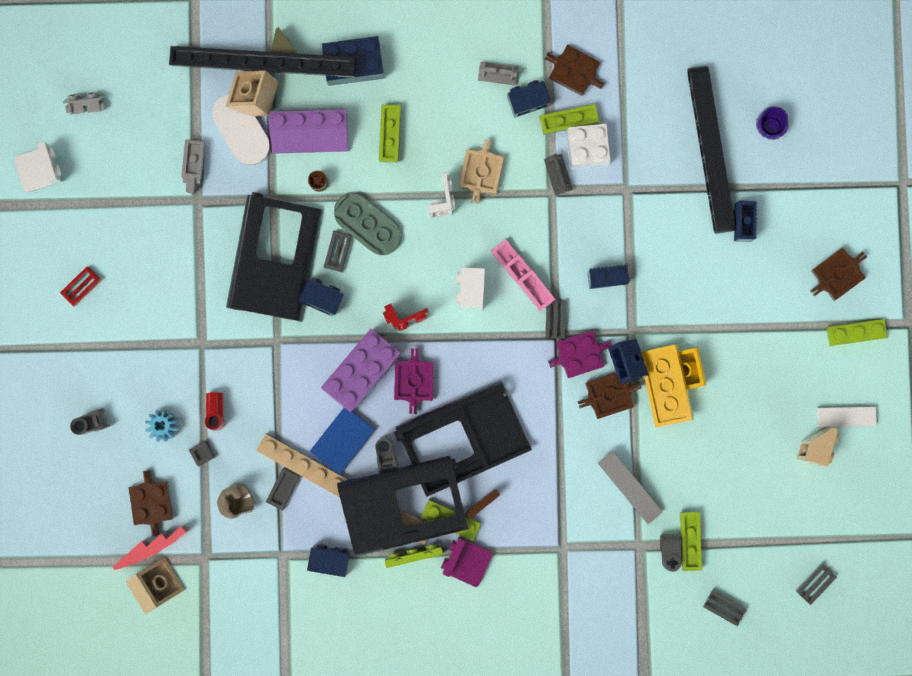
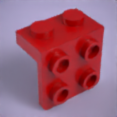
M391 303L384 306L385 311L382 312L387 324L391 323L394 330L399 329V332L409 328V323L414 321L420 323L426 320L427 315H429V310L426 308L399 321Z

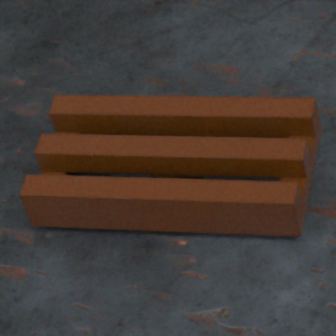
M496 489L492 490L467 510L466 515L470 519L499 497L500 493Z

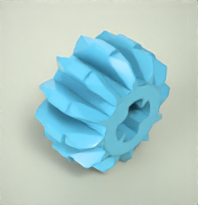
M156 410V416L149 414V418L152 421H145V424L150 425L145 431H152L149 438L156 436V442H160L161 438L164 442H167L168 436L171 438L175 436L171 431H178L177 427H173V424H177L178 420L171 421L174 414L170 413L167 416V410H163L162 414L159 410ZM164 422L165 425L163 426H165V429H158L160 426L158 423Z

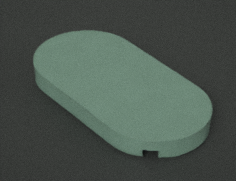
M351 193L343 195L336 202L334 216L338 225L372 253L388 255L399 247L402 236L398 224L361 194Z

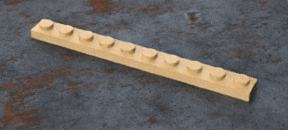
M265 434L256 450L338 497L337 483L348 480L268 434ZM399 508L403 525L410 526L424 522ZM426 540L419 541V542L422 543V544H425Z

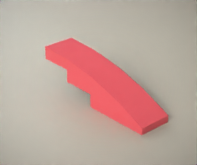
M183 525L169 537L164 532L150 544L143 540L112 568L117 570L149 558L172 545L189 530Z

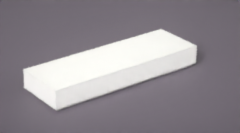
M876 407L817 408V427L877 426Z

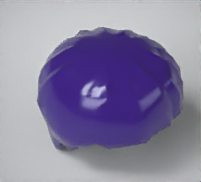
M777 106L764 109L756 119V127L759 134L768 140H776L782 137L789 129L786 111Z

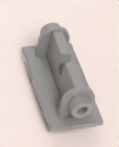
M480 62L478 81L515 85L518 66Z
M98 92L87 93V96L81 97L79 94H71L63 101V104L68 103L65 106L66 113L71 115L85 113L84 106H87L88 113L100 112L102 109H105L104 101L101 102L104 94L99 95Z

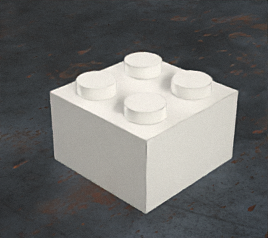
M607 124L568 127L567 140L570 169L609 165L610 152Z
M461 267V272H457V285H460V291H456V304L459 305V309H483L485 269Z

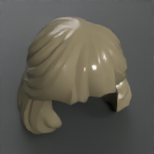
M237 482L220 493L217 507L222 516L234 519L241 514L252 512L255 509L254 503L256 501L253 499V495L250 494L248 488L244 484Z

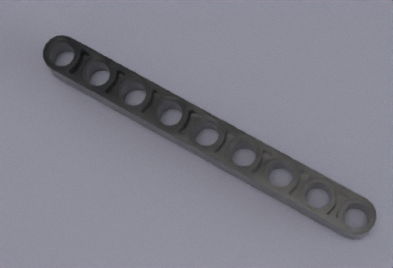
M707 65L688 68V82L713 230L715 234L735 231V221L709 68Z

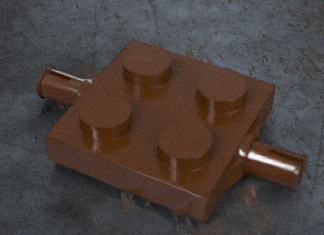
M568 44L559 57L549 52L545 56L546 60L554 64L553 71L549 77L552 81L580 96H583L586 88L591 84L602 89L605 82L595 78L596 70L601 63Z
M842 247L813 268L811 272L817 278L819 284L810 290L813 293L812 295L816 296L824 290L833 301H836L864 280L866 277L861 272L858 264L867 258L864 255L865 253L861 252L853 258Z
M614 373L586 382L588 398L577 401V403L582 404L579 405V409L591 406L596 418L600 419L634 408L631 392L642 389V387L634 388V386L640 385V381L633 384H620L617 374Z
M151 470L142 471L144 483L139 486L128 487L134 525H150L151 536L160 535L158 524L173 519L168 481L152 482Z

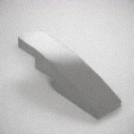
M613 451L598 462L610 480L647 524L663 513Z

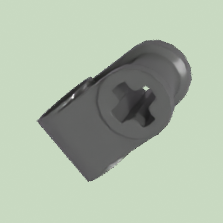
M98 409L73 419L70 423V430L76 435H85L110 427L104 415L105 409ZM79 421L85 424V428L81 432L76 428Z
M387 437L380 438L375 444L379 473L398 468L392 441ZM382 441L388 442L389 450L381 451L379 443Z
M680 534L660 535L662 565L666 570L675 572L681 567ZM671 557L676 561V564H673V568L667 564Z

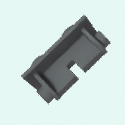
M553 154L549 158L544 159L554 194L558 195L572 191L573 188L563 155Z

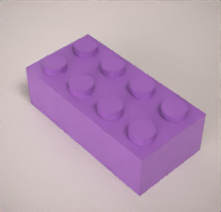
M370 329L321 386V389L349 413H352L399 358L400 352Z

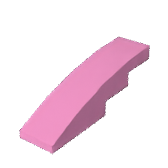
M506 239L491 250V253L539 311H542L555 300L534 271L529 268Z

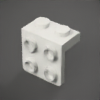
M45 142L37 144V150L18 155L14 158L23 190L27 193L62 182L60 178L61 170L54 159L56 157L55 151L52 146Z

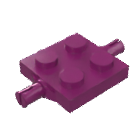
M593 330L557 341L558 358L548 360L550 368L562 365L569 379L605 367L602 360V351L607 350L612 345H609L611 344L610 340L599 344Z
M411 348V360L405 362L395 361L394 400L409 402V414L413 413V406L414 414H417V402L433 401L434 362L418 360L419 349L416 348L415 356L414 348Z

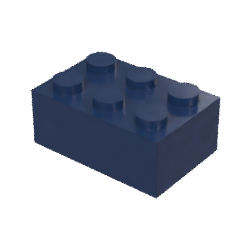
M379 36L322 43L323 55L356 58L355 78L326 76L328 86L384 79Z

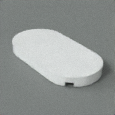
M229 94L220 97L213 106L212 117L232 153L238 161L244 164L257 165L261 163L268 155L270 142L257 118L226 107Z

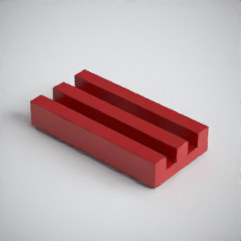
M87 266L60 294L75 307L102 280ZM89 273L90 275L68 296L67 293ZM93 278L95 279V280H94L88 287H86L74 300H72V298H73L81 289H83Z

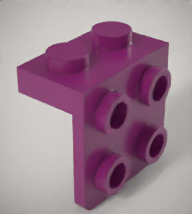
M458 537L457 541L453 540L450 545L449 551H451L449 559L445 557L441 565V569H444L442 574L447 577L452 576L471 586L478 587L492 558V552Z

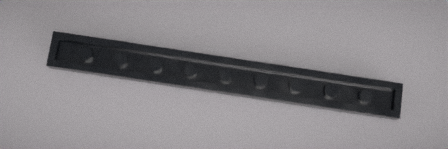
M170 46L169 65L355 78L356 58Z

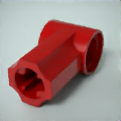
M218 392L206 393V417L204 422L206 427L213 431H219L225 426L223 393ZM214 417L219 419V424L216 427L211 426V419Z

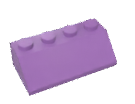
M346 109L269 112L273 154L349 151L348 114Z

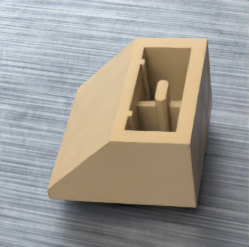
M824 428L802 440L797 460L828 467L834 458L833 447L839 440L838 429Z

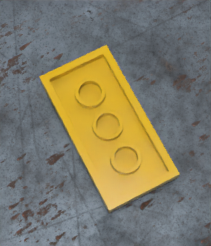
M675 344L641 352L649 374L644 378L655 428L694 420L678 345Z

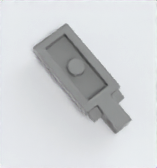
M185 139L181 177L183 178V183H186L187 193L195 194L196 184H200L202 180L205 141Z

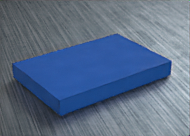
M343 408L309 452L340 475L375 429L354 412L349 413Z

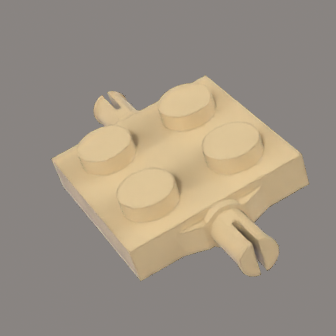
M484 139L482 150L474 151L467 149L459 187L473 192L471 200L473 204L475 197V204H479L480 194L489 193L496 195L504 157L490 152L492 141L489 140L487 145V139Z

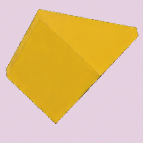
M698 347L680 351L679 354L687 389L706 386Z

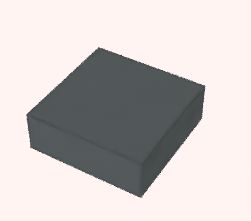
M207 441L189 449L197 467L215 458Z

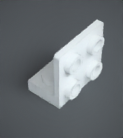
M442 172L446 203H443L441 200L431 202V205H428L429 219L452 215V210H455L454 196L449 194V191H452L451 176L447 177L446 172Z

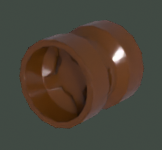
M313 171L308 176V184L314 191L323 192L327 189L329 182L323 172Z

